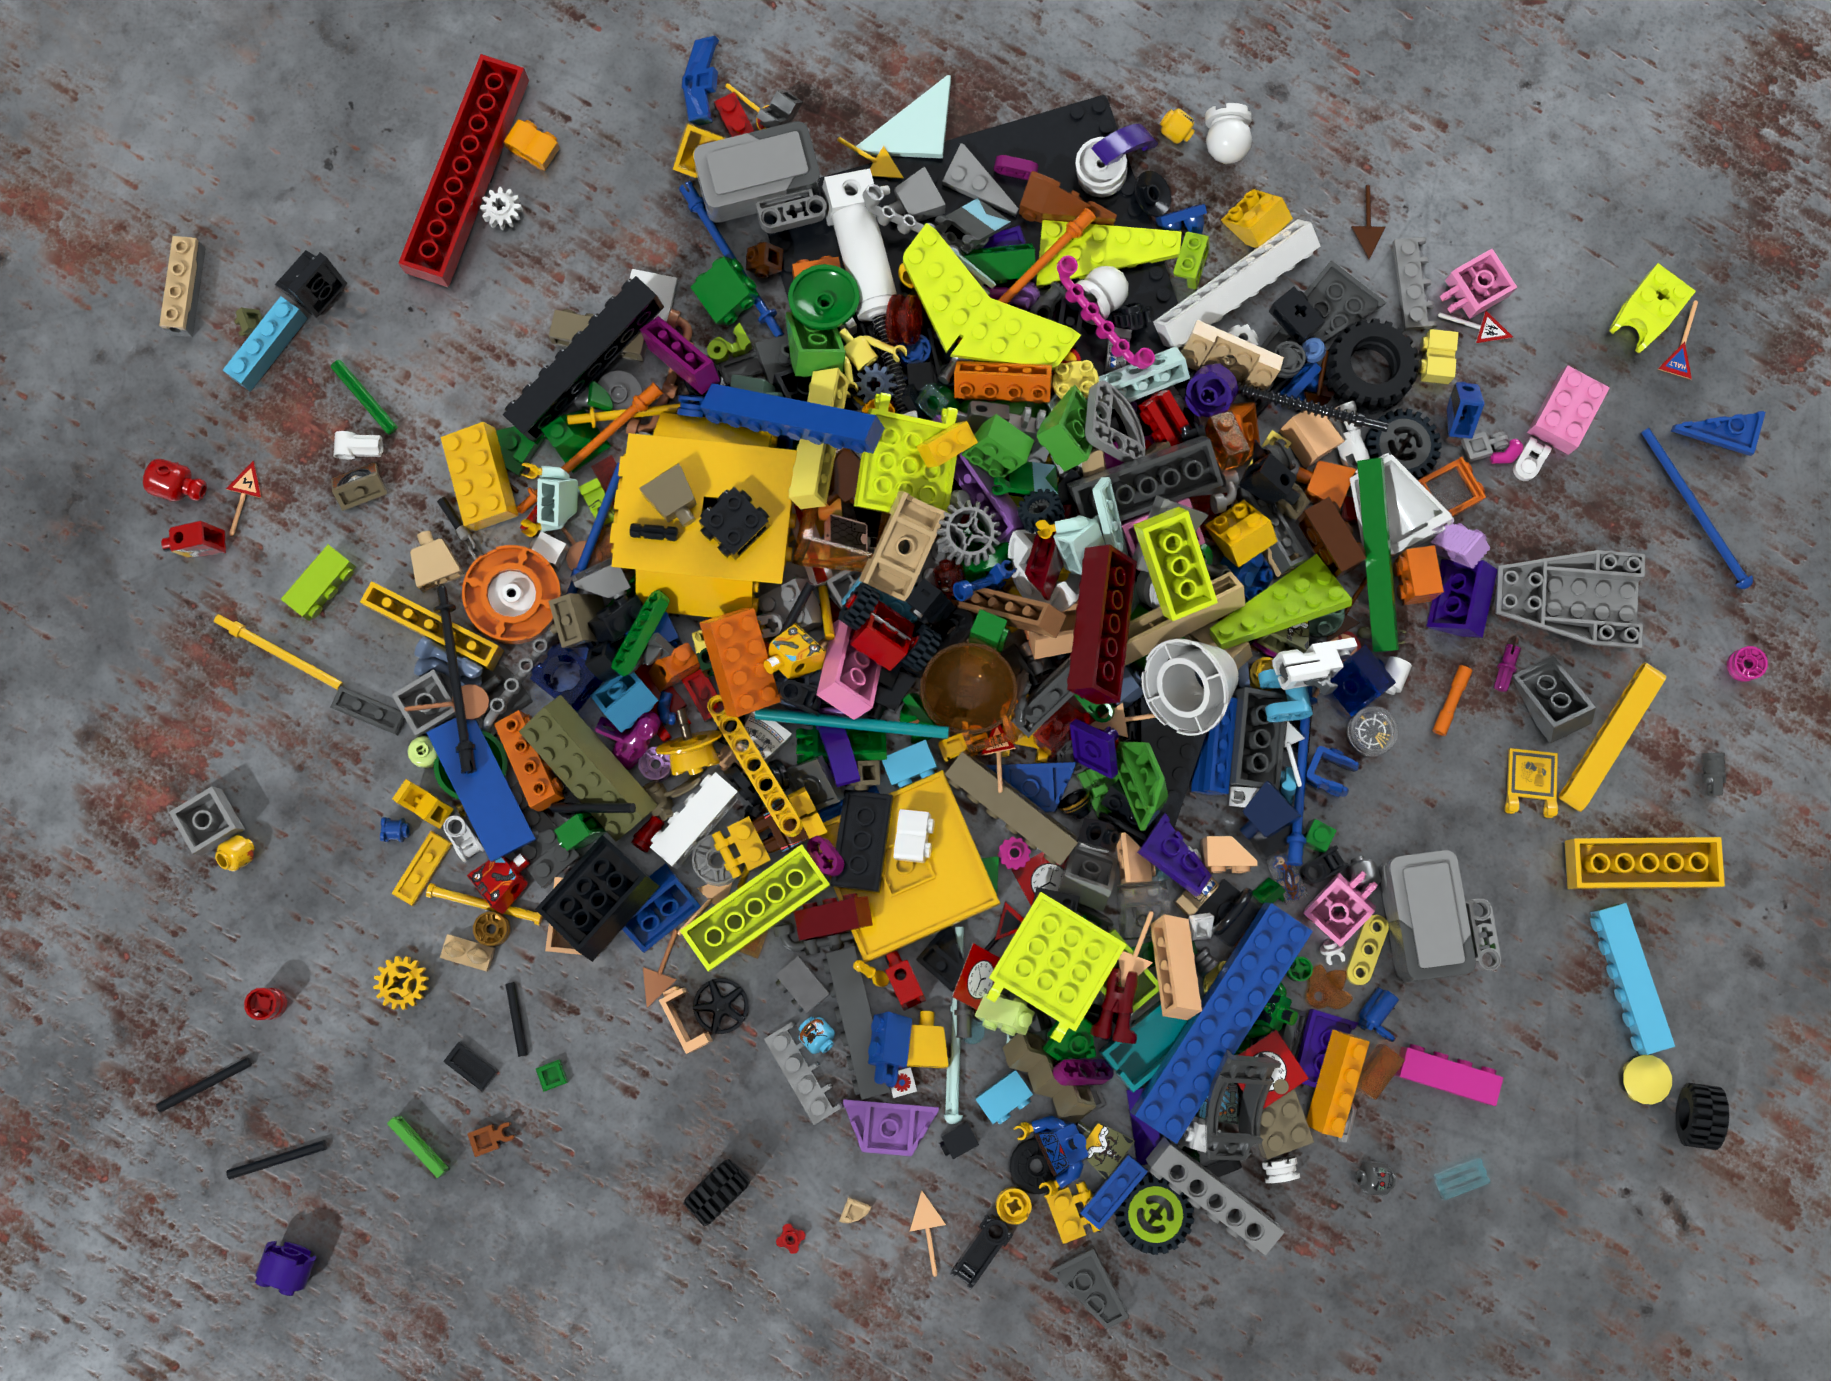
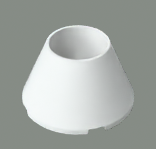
M1170 639L1154 647L1146 658L1145 671L1142 672L1141 676L1143 694L1154 716L1164 726L1169 725L1177 730V733L1187 736L1200 735L1217 726L1225 715L1238 683V669L1233 658L1219 647L1188 639ZM1195 671L1200 676L1203 682L1204 689L1198 683L1195 676Z

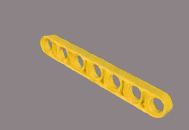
M720 695L713 696L708 701V711L779 829L788 837L797 836L803 827L800 817L740 718L726 716L725 709L720 713L714 712V705L722 701ZM731 720L736 721V729L732 732H727L725 730L726 723ZM741 740L749 742V746L745 751L737 750V744ZM754 759L760 760V768L756 771H750L748 768L750 761ZM765 779H771L773 782L771 789L767 791L761 790V782ZM776 799H783L785 802L783 809L779 811L773 810V802ZM788 819H795L797 821V826L792 831H787L784 828V824Z

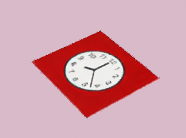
M1041 852L1030 858V861L1026 862L1025 867H1019L1018 870L1011 869L1031 906L1036 887L1058 892L1067 859L1062 865L1057 863L1053 865L1044 858L1045 853Z
M973 943L952 997L977 1010L984 994H988L995 983L989 979V976L1000 958Z
M1277 1030L1239 1054L1241 1056L1258 1057L1261 1052L1281 1063L1280 1068H1275L1270 1077L1273 1083L1268 1091L1263 1109L1309 1079ZM1278 1079H1284L1289 1085V1089L1285 1094H1278L1274 1090V1083ZM1238 1083L1242 1091H1244L1245 1084Z

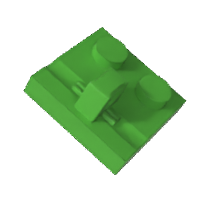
M1092 769L1078 774L1077 777L1082 787L1090 792V804L1097 819L1101 818L1099 816L1100 812L1112 813L1101 803L1110 786L1119 779L1118 775L1111 779Z

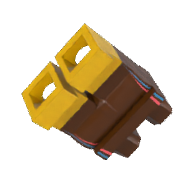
M805 786L787 796L803 824L802 830L797 836L788 837L784 835L767 807L762 809V814L752 820L758 834L768 828L773 833L772 836L762 840L768 854L780 849L782 852H785L789 848H793L814 836L827 833L826 827ZM780 799L773 803V810L779 811L783 809L785 805L784 800ZM788 819L784 824L785 830H794L797 826V821L795 819Z

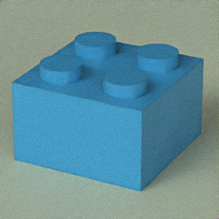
M635 672L626 676L620 675L605 682L590 695L604 715L621 733L625 729L632 727L642 714L649 712L654 707V704L659 701Z

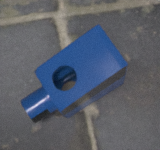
M1465 382L1454 384L1447 405L1448 435L1450 437L1473 438L1485 404L1479 385Z

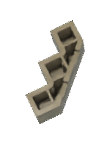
M1027 1032L1026 1035L1017 1034L1003 1046L1009 1068L1028 1073L1034 1093L1053 1099L1059 1119L1078 1123L1096 1108L1088 1085L1063 1086L1056 1081L1053 1076V1068L1060 1062L1043 1050L1046 1042L1039 1035Z

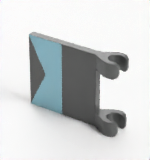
M977 198L946 216H937L935 222L938 225L934 229L942 234L952 224L965 234L962 238V242L965 244L961 246V249L966 253H970L979 243L1010 226L1011 221Z

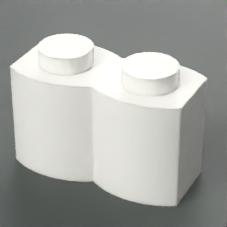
M900 809L894 846L895 860L925 863L926 858H930L932 844L928 843L929 833L933 834L935 820L931 819L929 812Z

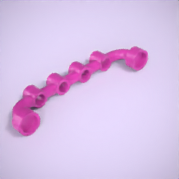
M1069 255L1062 257L1057 263V271L1062 284L1067 289L1066 299L1071 303L1078 302L1083 308L1081 310V317L1085 321H1094L1098 326L1096 335L1100 339H1109L1113 344L1111 352L1115 357L1123 356L1131 365L1137 366L1140 369L1149 368L1155 361L1153 351L1149 348H1141L1134 355L1129 350V342L1125 339H1120L1114 331V324L1111 321L1104 320L1099 314L1098 305L1094 302H1089L1083 295V287L1079 284H1074L1070 279V276L1078 269L1076 259Z

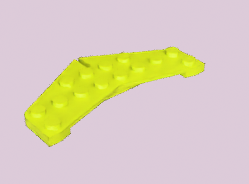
M927 223L904 252L903 264L946 354L958 337L962 338L950 357L996 363L1052 365V370H1054L1061 364L1081 336L1070 327L990 298L937 230Z

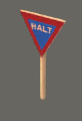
M1697 300L1693 302L1681 345L1658 368V370L1690 380L1692 377L1686 342L1698 305Z

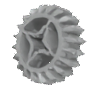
M966 500L964 505L961 501H957L955 507L953 505L947 507L948 512H944V520H939L940 528L942 529H937V536H942V538H939L936 544H944L940 552L945 553L948 551L950 553L947 556L948 560H951L954 556L957 557L955 561L957 565L963 559L965 566H970L972 561L975 565H979L980 558L983 561H987L989 559L988 554L993 555L996 552L993 546L1000 544L995 538L999 537L1001 532L994 530L1000 523L992 522V519L996 516L995 513H991L988 516L986 512L989 507L985 506L982 510L979 509L980 502L978 501L973 507L971 500ZM970 515L965 524L951 523L953 518L957 516ZM978 520L982 523V525H983V527H984V529H985V532L981 531V530L978 528V526H977V521H978ZM969 527L972 536H970L967 539V537L965 536L966 533H963V531H965ZM950 531L951 534L955 535L958 538V547L952 541ZM971 542L984 543L983 547L978 551H966Z

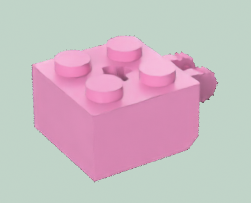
M1490 249L1452 271L1445 280L1450 290L1443 293L1440 298L1442 301H1446L1455 296L1458 302L1451 304L1447 308L1450 314L1463 308L1469 319L1508 298L1517 286L1494 250Z
M1363 871L1351 882L1338 873L1305 907L1303 913L1340 947L1375 912L1376 906L1367 897L1377 888L1378 884L1375 882L1370 883L1362 893L1355 888L1367 875ZM1336 906L1344 907L1345 913L1342 911L1335 912Z

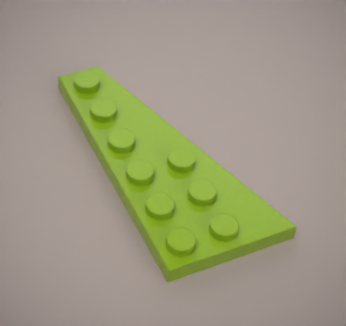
M1316 554L1245 603V606L1235 610L1212 626L1209 635L1219 648L1225 650L1352 606V598Z

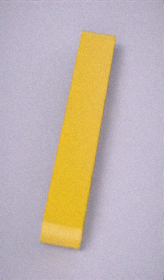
M1646 662L1637 669L1561 790L1558 797L1560 800L1579 812L1585 809L1666 679L1665 674Z

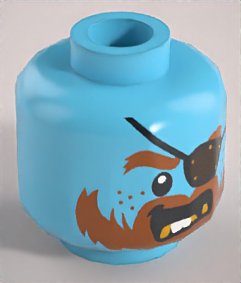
M810 1017L798 1029L800 1031L798 1036L800 1042L812 1054L819 1052L824 1054L834 1045L832 1040L834 1039L835 1032L822 1017Z

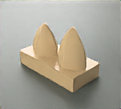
M447 934L440 958L483 971H489L496 948Z

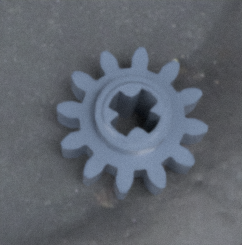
M875 363L873 370L871 367L865 366L866 374H857L862 379L861 382H856L858 387H861L857 396L865 395L864 403L875 399V395L881 392L895 397V394L891 392V388H897L898 385L891 382L896 377L895 374L887 375L889 367L884 366L881 369L880 365ZM876 381L880 382V387L872 388L873 383H876Z

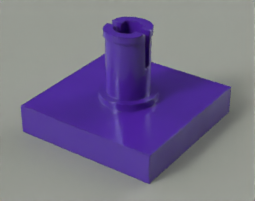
M1078 719L1070 723L1074 761L1113 779L1118 774L1115 740L1119 738L1118 732L1114 728L1111 729L1110 726L1101 731Z

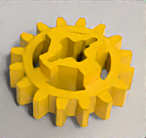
M400 956L395 957V963L391 960H386L387 967L379 966L378 970L381 972V975L374 976V979L379 981V984L373 986V989L380 990V993L376 996L377 999L385 998L383 1005L388 1006L392 1003L393 1010H397L399 1005L402 1010L408 1009V1003L411 1006H416L417 1002L415 999H424L425 997L421 992L422 990L429 989V987L424 985V982L428 981L429 977H423L422 975L426 968L418 969L420 962L415 960L411 963V957L405 956L403 962ZM404 966L412 971L403 973L399 967ZM389 975L388 985H386V980ZM399 979H406L402 984L403 987H397V984L400 983ZM417 980L416 988H415V991H414V990H413L414 983H415V981ZM399 993L404 999L398 1000L391 995Z

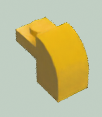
M405 779L392 798L396 803L414 812L420 818L439 829L453 811V808L444 801Z

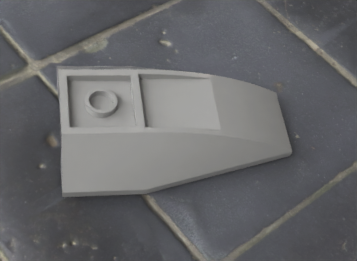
M1595 550L1498 566L1495 614L1591 645L1641 649L1643 624H1637L1638 582L1645 577V554Z

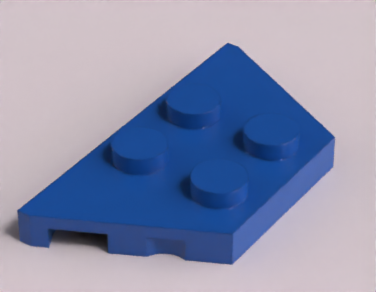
M1076 762L1002 764V778L1045 812H1055L1075 770ZM997 764L986 765L997 773Z

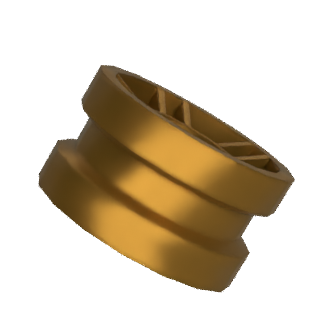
M485 912L479 915L473 925L475 939L480 944L486 946H499L509 938L511 932L509 920L503 914L497 912ZM494 924L496 931L490 934L487 926Z

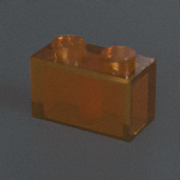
M1232 410L1210 416L1205 426L1207 438L1211 440L1214 454L1221 470L1224 471L1244 465L1251 449Z
M1378 1044L1363 1064L1356 1089L1369 1099L1376 1100L1405 1060L1385 1044Z

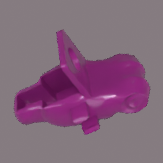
M650 711L642 714L632 727L625 729L621 733L609 719L600 717L595 732L616 740L612 753L627 770H630L647 751L651 738L658 733L661 722L659 716L655 712ZM604 726H609L615 731L608 730Z

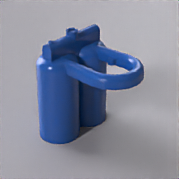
M1377 987L1358 1013L1360 1018L1358 1026H1361L1360 1028L1363 1030L1373 1029L1388 1041L1394 1042L1396 1038L1383 1028L1381 1024L1398 1003L1399 999L1388 990Z

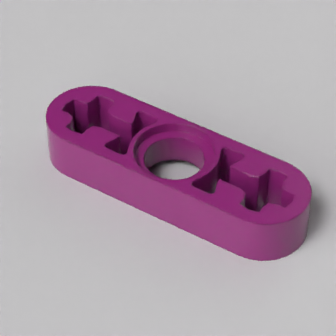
M1065 1059L1053 1068L1054 1078L1063 1086L1103 1085L1112 1079L1114 1075L1113 1068L1104 1059ZM1080 1067L1086 1072L1087 1077L1082 1074Z

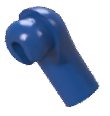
M661 691L657 706L658 716L661 723L674 725L677 714L669 712L673 694Z

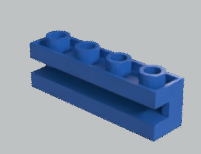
M1231 698L1222 720L1217 726L1206 733L1193 771L1191 792L1206 795L1229 794L1237 698Z

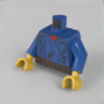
M1047 1116L1032 1121V1124L1021 1122L1014 1128V1130L1020 1128L1024 1131V1134L1017 1137L1018 1140H1024L1033 1131L1035 1132L1034 1137L1052 1177L1056 1178L1055 1181L1050 1180L1039 1186V1189L1045 1186L1049 1187L1050 1192L1044 1196L1045 1198L1055 1195L1059 1187L1064 1188L1081 1176L1084 1166L1083 1161L1088 1157V1151L1085 1147L1086 1138L1084 1135L1079 1134L1074 1123H1065L1055 1116Z

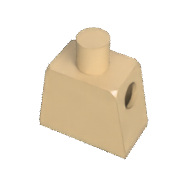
M423 531L417 534L420 546L410 550L417 588L424 592L465 576L454 554L443 539L434 541L431 531Z

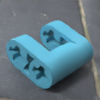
M1274 669L1262 671L1258 674L1260 688H1281L1278 677L1282 675L1276 676ZM1307 686L1285 690L1287 702L1273 703L1265 707L1267 721L1301 720L1313 715Z

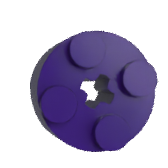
M1220 363L1203 366L1194 374L1186 387L1185 401L1188 408L1199 417L1204 416L1209 417V419H1215L1222 416L1228 411L1239 390L1237 380L1233 373Z
M277 1241L268 1242L255 1274L257 1277L255 1283L262 1287L271 1286L277 1288L281 1294L286 1296H293L295 1291L305 1289L316 1256L310 1257L311 1251L294 1243L285 1242L283 1246H276Z

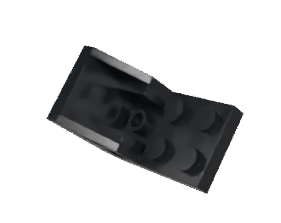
M305 250L275 285L308 313L317 318L348 283L321 252L315 256Z

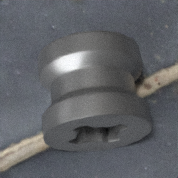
M1207 946L1199 951L1194 959L1195 967L1198 969V974L1201 977L1208 974L1220 962L1216 957H1212Z

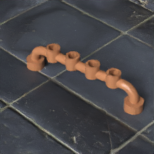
M671 309L666 323L673 329H676L677 326L683 329L682 336L690 342L693 333L691 325L687 320L680 317V311ZM669 368L668 376L661 390L664 394L660 395L655 406L667 405L669 398L675 399L679 386L674 384L677 376H680L671 368ZM660 415L652 416L651 421L645 425L640 424V418H631L627 425L626 434H636L640 431L646 433L653 432Z

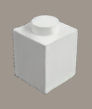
M540 532L538 537L535 536L529 547L541 554L557 570L560 569L569 550L566 543L544 532Z

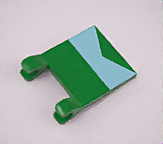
M1027 461L1009 474V481L1003 477H995L994 484L1001 486H993L992 493L1002 495L1012 492L1031 495L1030 492L1032 491L1035 494L1038 493V489H1042L1043 492L1045 489H1050L1051 492L1055 491L1058 494L1056 465Z

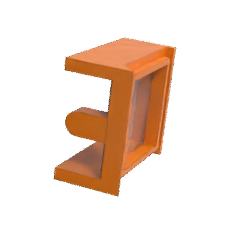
M1463 457L1418 480L1453 517L1477 505L1486 498L1483 485L1476 481L1471 465Z

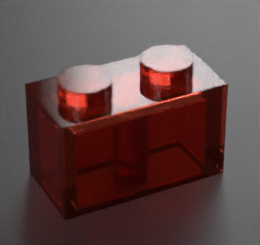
M1067 701L1033 734L1034 743L1053 758L1071 738L1070 723L1075 719L1084 722V715Z

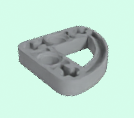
M1099 381L1092 385L1089 389L1085 437L1088 443L1124 463L1145 456L1143 430L1131 404L1120 391L1106 381ZM1112 407L1122 419L1128 436L1110 427ZM1096 408L1101 412L1102 418L1097 415ZM1112 439L1117 442L1118 449L1114 446Z

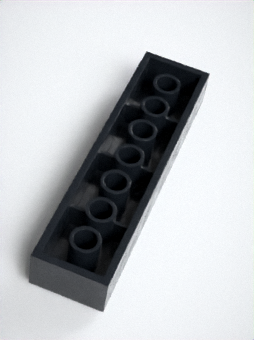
M637 276L633 279H628L622 285V291L616 297L612 296L605 303V308L601 313L593 315L588 322L589 325L583 331H578L573 336L572 343L566 349L562 348L556 354L553 363L550 366L546 365L538 374L539 377L533 383H529L523 388L522 395L506 406V412L503 416L532 442L535 443L543 434L541 429L560 417L592 381L641 332L640 329L651 322L664 308L658 296Z

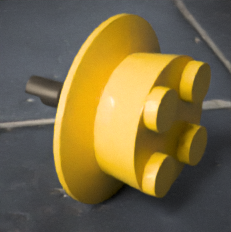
M685 708L677 710V720L680 724L682 736L667 741L655 749L657 754L669 755L672 775H680L688 771L689 775H694L702 772V767L704 766L710 767L719 764V757L712 743L722 736V732L708 730L691 733L689 723H687L688 719Z

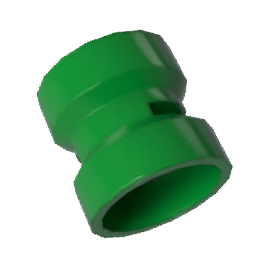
M1296 957L1285 975L1292 981H1305L1312 975V963L1305 957Z

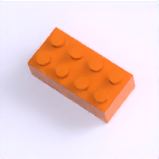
M741 608L699 622L726 716L740 717L781 702L773 673L769 674L764 668V661L769 658L754 608Z

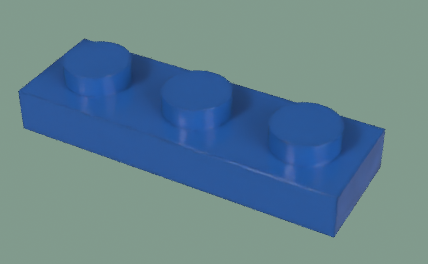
M1127 1154L1083 1207L1080 1214L1100 1230L1143 1179L1148 1170Z

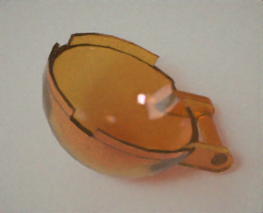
M964 641L940 650L930 659L921 677L920 696L928 716L938 726L949 727L950 731L957 734L962 733L971 756L978 755V751L1008 741L1011 743L1018 741L1010 718L1017 702V681L1009 661L999 651L986 644ZM1003 723L1006 732L975 742L972 734L987 732Z

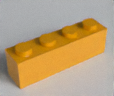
M1332 1029L1306 1119L1308 1127L1322 1134L1342 1138L1369 1041Z

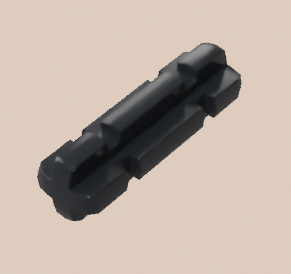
M637 523L630 525L629 532L633 538H641V536L645 539L664 540L666 538L667 541H677L678 539L677 527L668 526L665 528L664 526L648 524L642 526Z

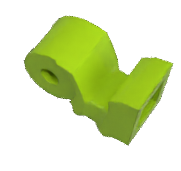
M740 323L735 326L733 331L736 338L735 343H729L719 336L713 339L707 346L708 356L714 364L719 365L718 363L727 361L730 356L736 358L747 354L753 349Z

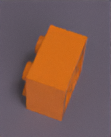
M1435 545L1406 549L1395 559L1393 572L1395 576H1398L1397 594L1398 598L1402 599L1403 606L1431 602L1444 592Z

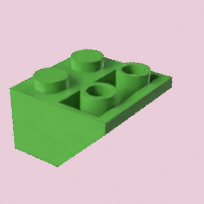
M995 414L985 421L974 436L978 443L963 451L961 455L972 464L979 466L989 473L990 476L1004 478L1027 462L1034 439Z

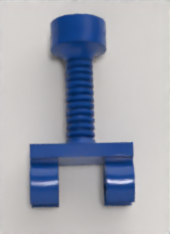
M1004 560L1001 564H995L986 577L971 583L967 580L955 583L953 585L954 596L959 601H965L973 596L974 591L984 587L999 591L1006 583V581L1002 582L1004 578H1010L1016 569L1007 571L1005 567H1008L1011 561Z

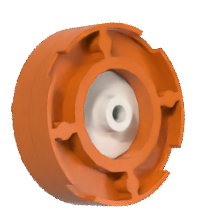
M518 545L499 546L482 556L480 555L469 567L462 585L463 605L473 625L489 639L504 644L527 643L542 636L554 622L548 601L561 597L558 577L548 560L538 552ZM510 593H516L514 597H508Z

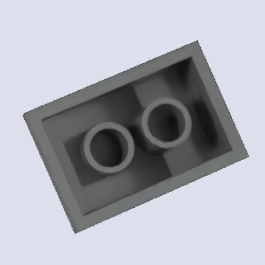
M1554 656L1512 675V680L1536 726L1550 743L1592 724L1596 707Z

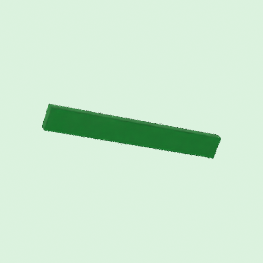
M1383 458L1357 461L1364 549L1366 551L1365 562L1373 652L1399 650L1384 462Z

